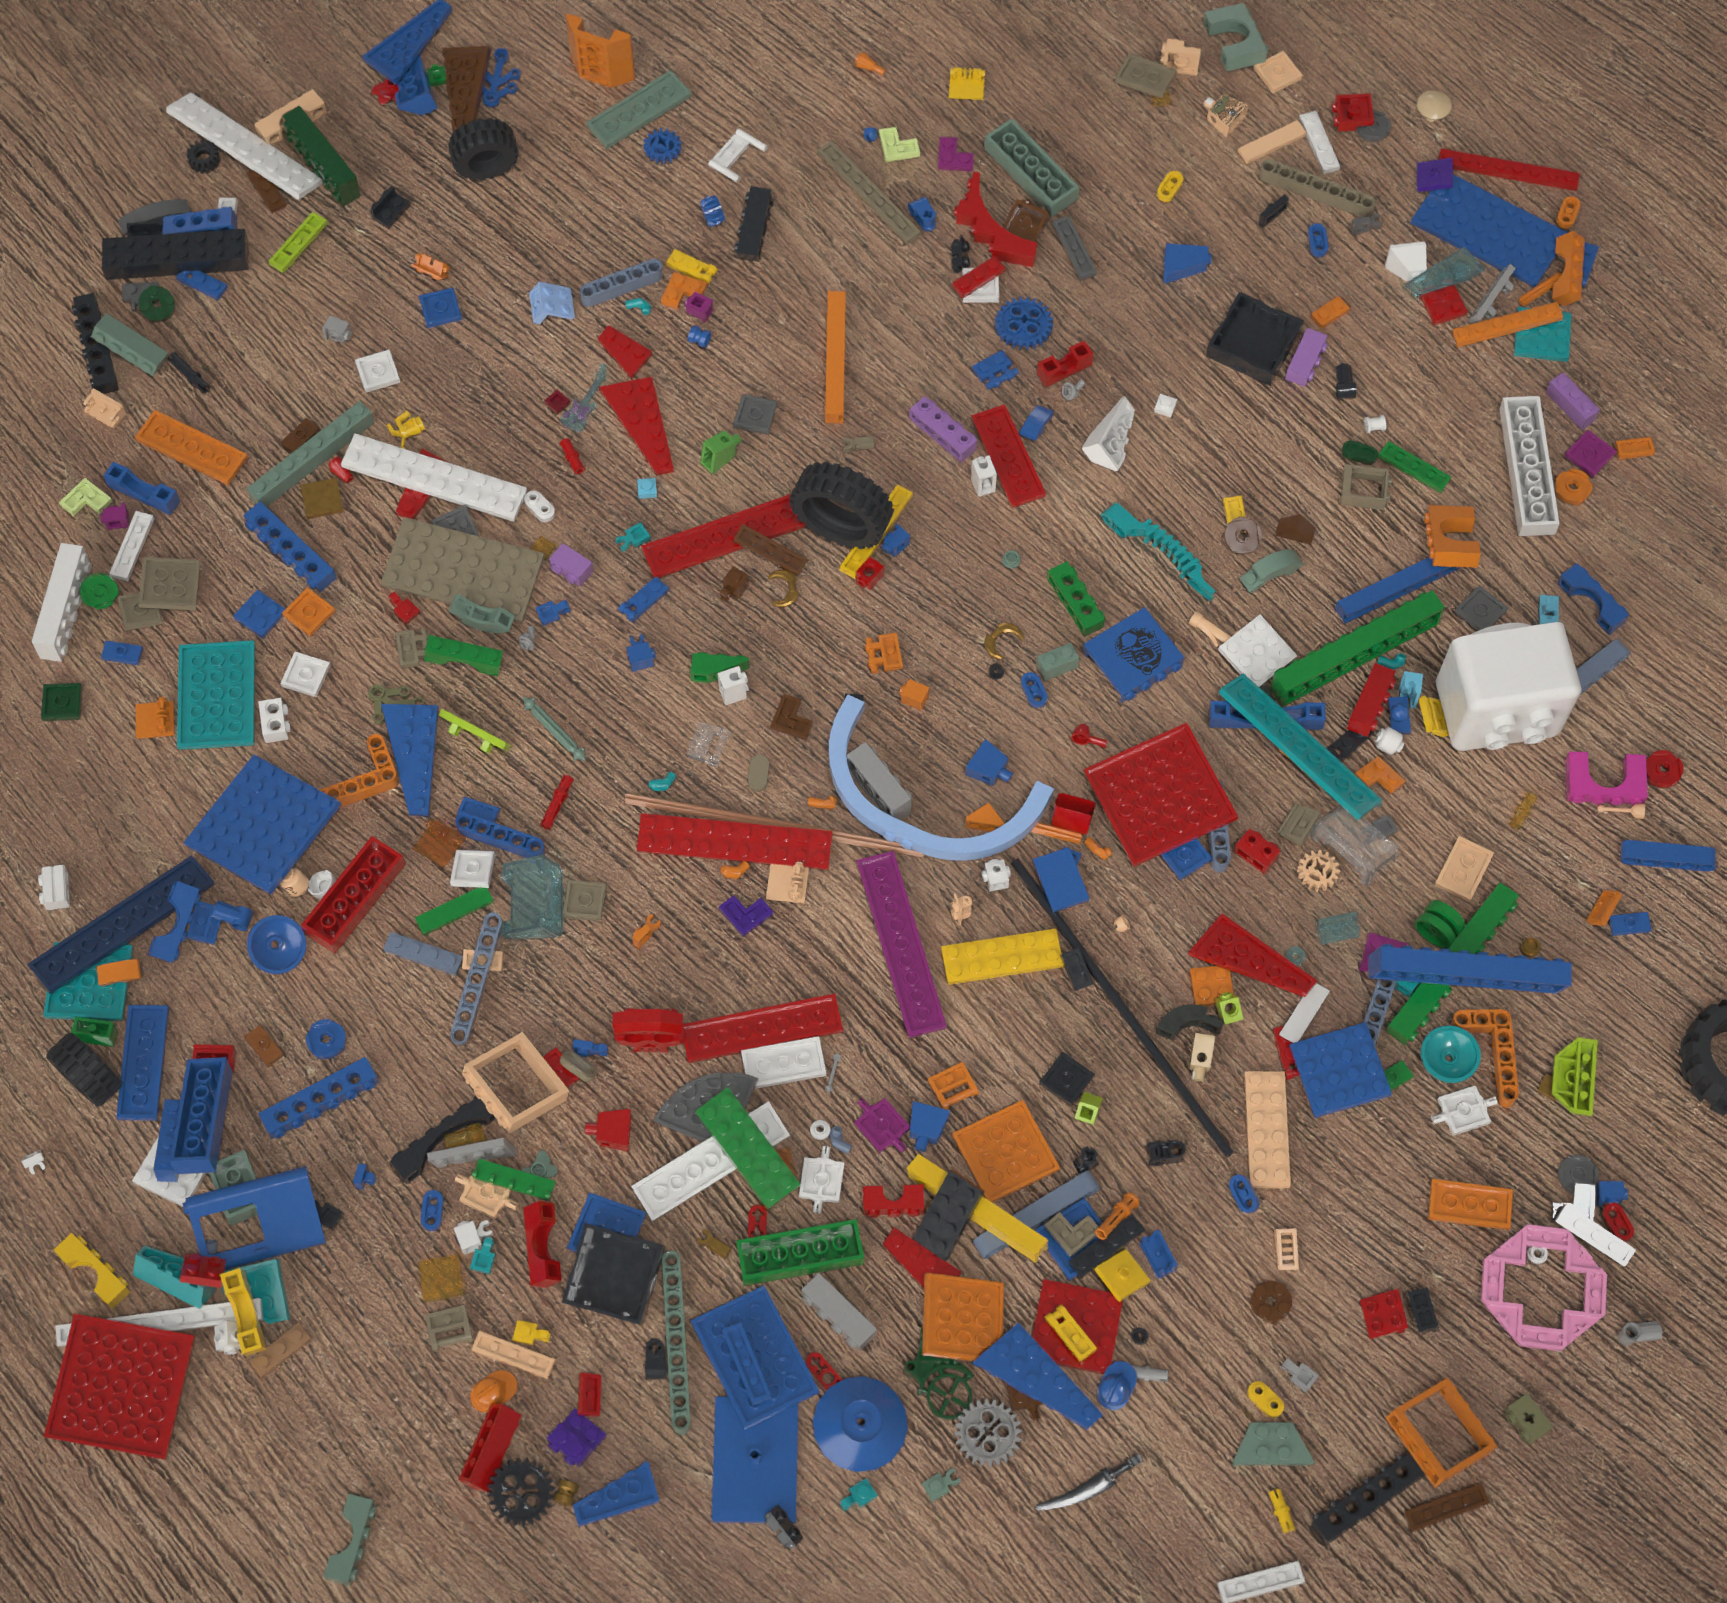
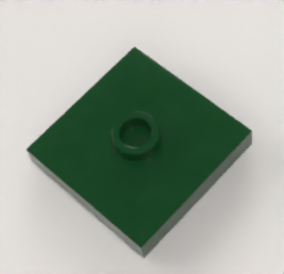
M82 683L43 684L42 721L80 720Z

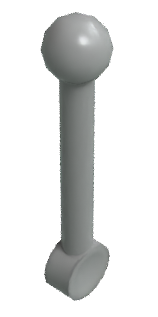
M834 1054L832 1071L828 1085L825 1086L827 1092L833 1090L832 1082L837 1064L841 1060L840 1054Z

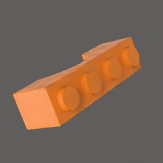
M1575 231L1556 238L1555 253L1564 258L1566 264L1560 278L1553 283L1552 299L1563 306L1581 300L1585 238Z

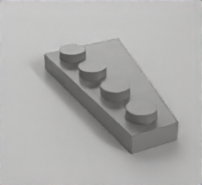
M505 1138L427 1153L428 1161L436 1167L473 1162L479 1159L490 1160L518 1156L517 1148Z

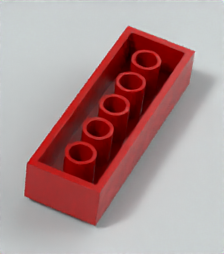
M371 836L300 925L304 934L336 954L406 864L403 855Z

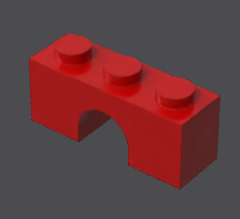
M1084 340L1069 347L1068 353L1059 360H1056L1052 355L1038 362L1037 376L1046 388L1092 366L1094 354Z
M923 1184L903 1185V1195L896 1201L888 1200L884 1196L883 1186H863V1216L868 1215L869 1218H877L880 1215L899 1217L900 1214H908L910 1217H917L920 1214H924Z

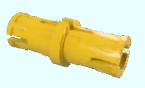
M1276 1489V1492L1274 1490L1269 1492L1268 1494L1275 1509L1274 1515L1279 1519L1283 1534L1288 1533L1289 1530L1290 1532L1294 1531L1296 1528L1289 1514L1290 1508L1286 1506L1281 1489Z

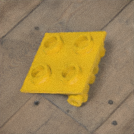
M966 67L964 69L950 68L949 98L983 100L985 70H982V68L971 70V67L969 70H966Z

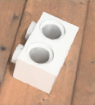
M281 698L258 701L265 743L288 740V732H291L290 723L286 721L285 717L289 715L287 704H283Z

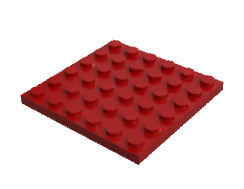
M1187 722L1083 769L1091 788L1133 867L1238 820L1235 809Z
M74 1314L44 1437L167 1460L196 1336Z

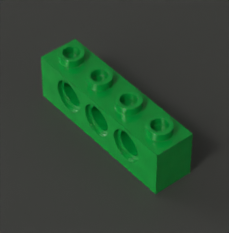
M1068 561L1048 570L1047 580L1082 635L1086 637L1104 628L1105 615L1102 610L1097 608L1094 597L1086 591L1085 583L1077 577V571L1074 566H1070ZM1074 597H1080L1081 599L1076 600ZM1088 611L1090 614H1084L1083 612Z

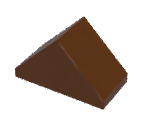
M1299 514L1280 518L1275 536L1311 545L1316 528Z

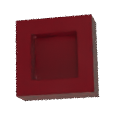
M558 389L544 400L545 405L557 415L570 405V400Z

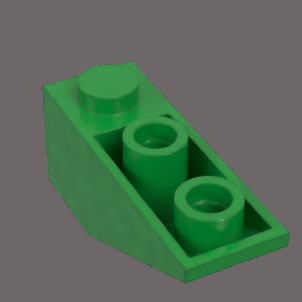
M706 652L693 653L690 672L691 681L711 683L718 680L719 672L737 666L740 667L741 671L750 668L749 657L743 655L727 656L721 653L717 655Z

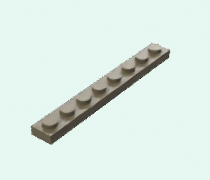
M832 141L818 149V155L907 245L921 236V231Z

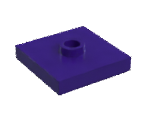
M1452 158L1417 163L1418 192L1453 188Z

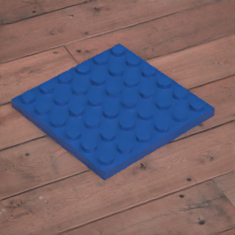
M254 754L183 843L186 847L271 895L336 813L341 803L337 799Z

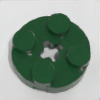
M149 286L141 293L138 300L142 316L154 323L169 319L175 309L173 295L167 289L160 286ZM157 300L160 301V304L162 306H157L156 308H153L152 302Z

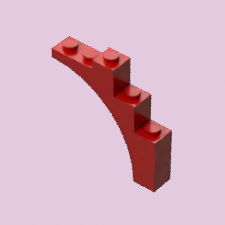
M973 171L972 178L968 179L967 188L969 193L966 192L964 200L960 199L959 206H955L954 216L957 217L956 224L972 226L971 234L974 235V242L989 244V253H992V257L995 256L1000 262L1034 267L1037 242L1025 240L1011 234L991 217L984 206L980 194V172Z

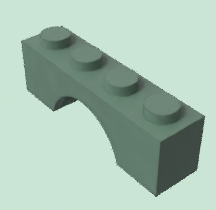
M348 1494L342 1515L351 1523L353 1537L350 1545L343 1552L329 1556L323 1576L327 1581L351 1586L352 1581H356L359 1572L357 1564L359 1560L363 1559L365 1552L363 1544L365 1539L368 1540L371 1532L369 1524L371 1519L375 1518L377 1507L372 1499Z

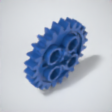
M1020 296L1019 301L1012 298V303L1006 301V306L1001 305V310L997 311V317H995L997 335H1001V341L1006 340V345L1012 343L1013 349L1016 345L1019 346V350L1023 346L1027 350H1029V346L1036 349V344L1042 346L1043 341H1048V336H1051V331L1053 330L1051 311L1047 312V306L1042 307V301L1037 304L1036 298L1032 301H1029L1028 296L1026 300H1023Z

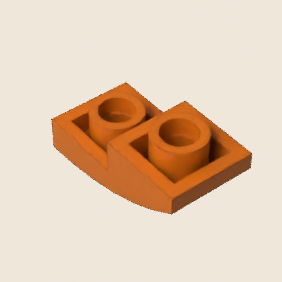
M139 959L97 966L99 985L106 986L118 982L126 983L141 979Z

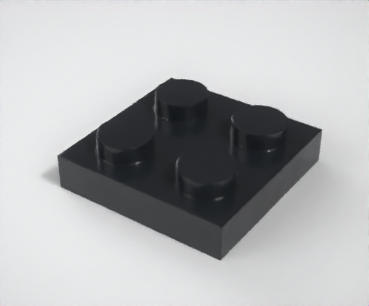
M1062 1052L1040 1080L1039 1085L1072 1107L1092 1081L1095 1074Z

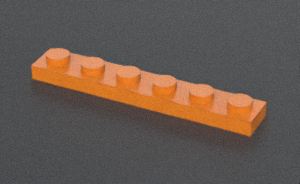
M1558 302L1455 328L1452 329V334L1458 348L1563 320V315Z

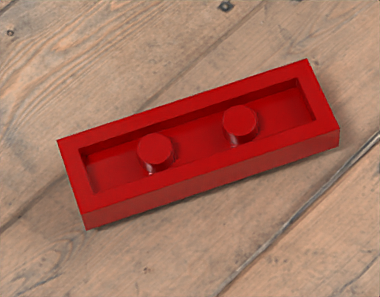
M993 256L952 282V287L963 299L1004 273L1005 267Z

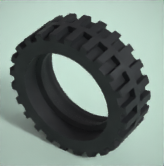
M816 462L804 468L790 496L789 502L790 507H793V513L798 515L797 519L800 522L806 524V528L812 529L816 535L825 537L829 542L834 541L837 545H847L852 549L854 547L864 549L865 546L871 548L873 545H877L894 513L893 503L888 501L890 497L887 493L882 492L883 488L880 485L874 484V480L871 478L867 479L863 476V473H857L850 467L846 466L844 468L837 463L831 465L829 462H823V464ZM828 499H831V500H834V501H836V502H839V503H841V504L847 506L848 508H850V509L853 510L854 512L845 510V509H843V508L837 506L836 504L832 503V502H831L830 500H828Z

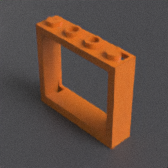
M1448 1378L1394 1409L1386 1417V1420L1435 1488L1487 1457L1497 1448L1494 1439L1487 1433L1481 1421L1474 1415L1468 1403L1463 1400L1455 1385ZM1438 1392L1442 1394L1481 1449L1447 1471L1444 1470L1404 1413Z

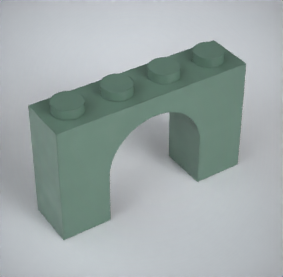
M1244 3L1204 12V26L1209 36L1225 32H1237L1247 38L1240 43L1221 47V61L1226 72L1266 62L1268 47L1263 43L1262 35L1257 31L1256 22L1252 21L1250 10L1246 9Z

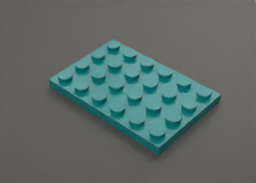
M255 641L179 645L178 750L255 745Z

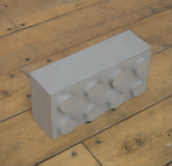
M865 742L847 754V765L850 775L879 810L902 821L911 815L912 796L907 789L901 787L898 777L889 772V767L885 761H880L876 750L872 746L869 747Z

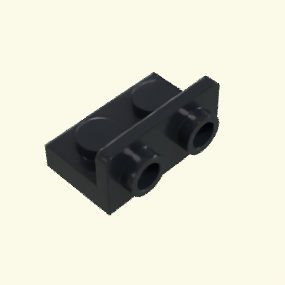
M391 186L383 192L377 202L372 204L370 208L372 220L389 230L411 206L410 201L397 194L395 187Z

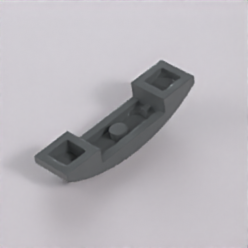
M186 199L165 200L133 210L118 221L123 236L129 235L127 223L161 221L166 216L186 214L190 212Z

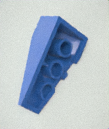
M419 54L404 73L401 81L398 82L399 91L396 93L395 99L398 109L424 115L438 107L421 55Z

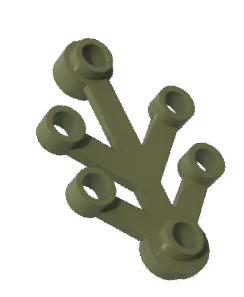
M376 684L368 692L370 700L374 702L375 714L373 715V720L376 725H382L385 722V717L382 713V703L416 705V702L420 701L422 702L420 705H425L421 697L407 699L411 696L410 688L407 686L386 689L384 686ZM403 691H408L407 694H402ZM400 696L401 698L406 700L393 701L389 697ZM377 717H382L381 720H376Z

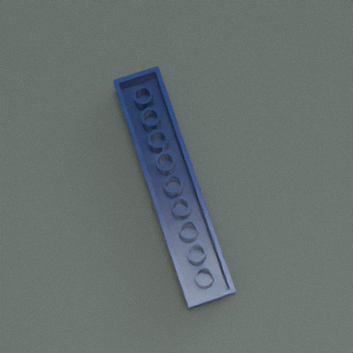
M1383 944L1368 955V978L1551 994H1558L1572 986L1571 962H1564V959H1552V961L1545 960L1544 957L1527 959L1523 955L1513 958L1508 957L1507 954L1490 956L1487 952L1470 954L1469 951H1458V953L1451 952L1450 949L1432 951V948L1429 947L1413 949L1412 946H1401V948H1396L1392 944Z

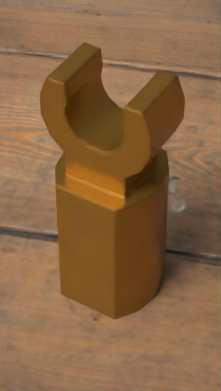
M703 1229L702 1233L707 1238L701 1240L697 1237L696 1242L700 1246H708L709 1250L723 1259H727L732 1251V1247L716 1237H711L710 1232Z

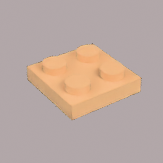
M1284 51L1266 59V62L1254 66L1256 73L1273 94L1302 80L1303 76Z

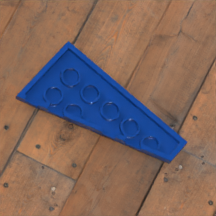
M436 0L362 56L364 62L396 85L452 12L451 5L444 0Z

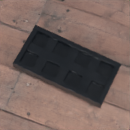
M949 1170L913 1240L942 1260L947 1261L985 1191L955 1170Z

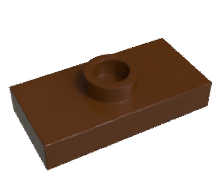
M305 418L281 441V444L293 453L319 433L320 428Z

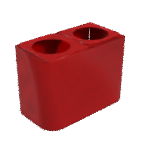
M1065 793L1058 794L1055 801L1052 826L1087 835L1096 803L1092 800Z

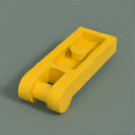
M674 249L666 261V266L686 276L707 282V285L711 282V277L718 271L714 265H708Z
M1062 1305L1058 1306L1054 1313H1049L1045 1316L1047 1323L1056 1331L1079 1362H1082L1097 1350L1096 1346ZM1062 1317L1065 1321L1059 1324L1057 1320Z

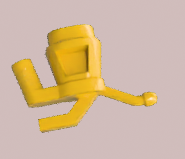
M407 410L394 419L399 431L393 430L390 423L387 424L392 436L402 438L401 448L406 449L404 447L406 438L421 434L425 430L419 416L412 417L401 424L411 417Z

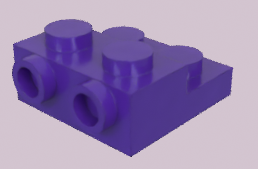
M574 1409L563 1423L560 1422L547 1437L549 1443L547 1446L556 1454L558 1452L562 1453L565 1456L563 1459L570 1466L573 1467L575 1464L580 1468L606 1438V1434L585 1416L578 1415V1411Z

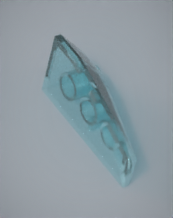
M1463 247L1405 283V287L1416 297L1470 280L1483 272L1485 268Z

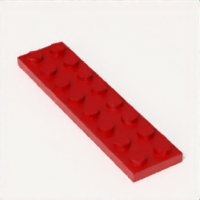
M830 994L685 1023L684 1046L689 1064L739 1054L741 1050L843 1033L836 995Z

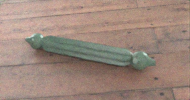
M524 696V709H531V713L569 752L573 753V760L586 761L585 748H578L577 743L541 706L535 705V697L527 698Z

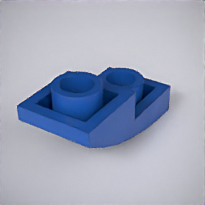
M1037 405L1028 416L1019 435L1036 441L1044 432V426L1053 417V411Z

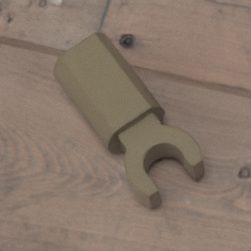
M873 436L856 437L854 439L842 438V444L849 445L843 447V453H849L854 449L865 450L874 448Z

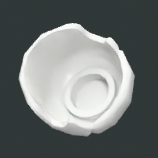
M328 870L317 872L309 881L308 891L314 897L322 899L335 883V876Z

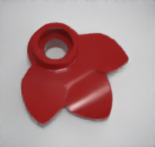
M386 79L383 83L376 84L372 88L371 94L378 95V100L382 106L392 99L396 101L395 95L399 91L398 83L395 85Z

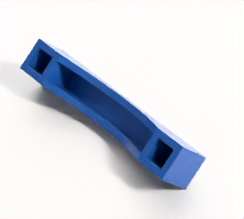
M1228 701L1210 702L1209 728L1257 729ZM1306 702L1295 706L1282 707L1304 729L1323 730L1326 721L1325 703Z

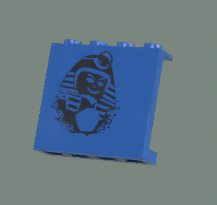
M1145 607L1083 644L1082 653L1086 658L1090 656L1121 695V703L1126 700H1132L1137 693L1142 690L1147 691L1152 684L1157 681H1163L1171 672L1175 673L1183 667L1184 656Z

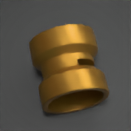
M559 1480V1490L554 1495L553 1501L563 1506L573 1507L574 1495L578 1492L579 1485L570 1481Z

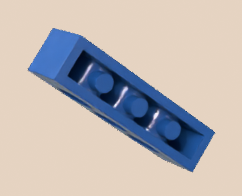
M232 207L207 209L199 212H188L186 214L163 217V234L237 229V215Z

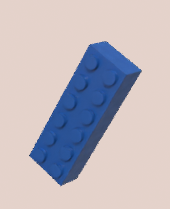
M226 1057L187 1059L169 1160L176 1174L216 1172L233 1072Z

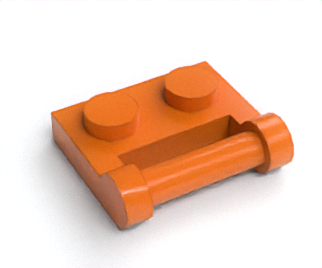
M963 1062L927 1079L940 1107L945 1110L971 1095L974 1097L979 1094L978 1088ZM966 1083L969 1087L947 1099L943 1096V1094Z

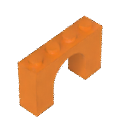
M1429 505L1428 512L1424 514V523L1426 524V535H1428L1427 546L1430 547L1429 558H1432L1433 566L1478 568L1481 554L1479 541H1458L1443 535L1448 532L1473 533L1475 522L1473 507Z

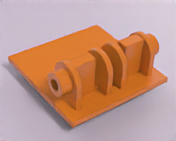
M159 697L157 702L135 704L136 739L174 736V701H168L166 697Z

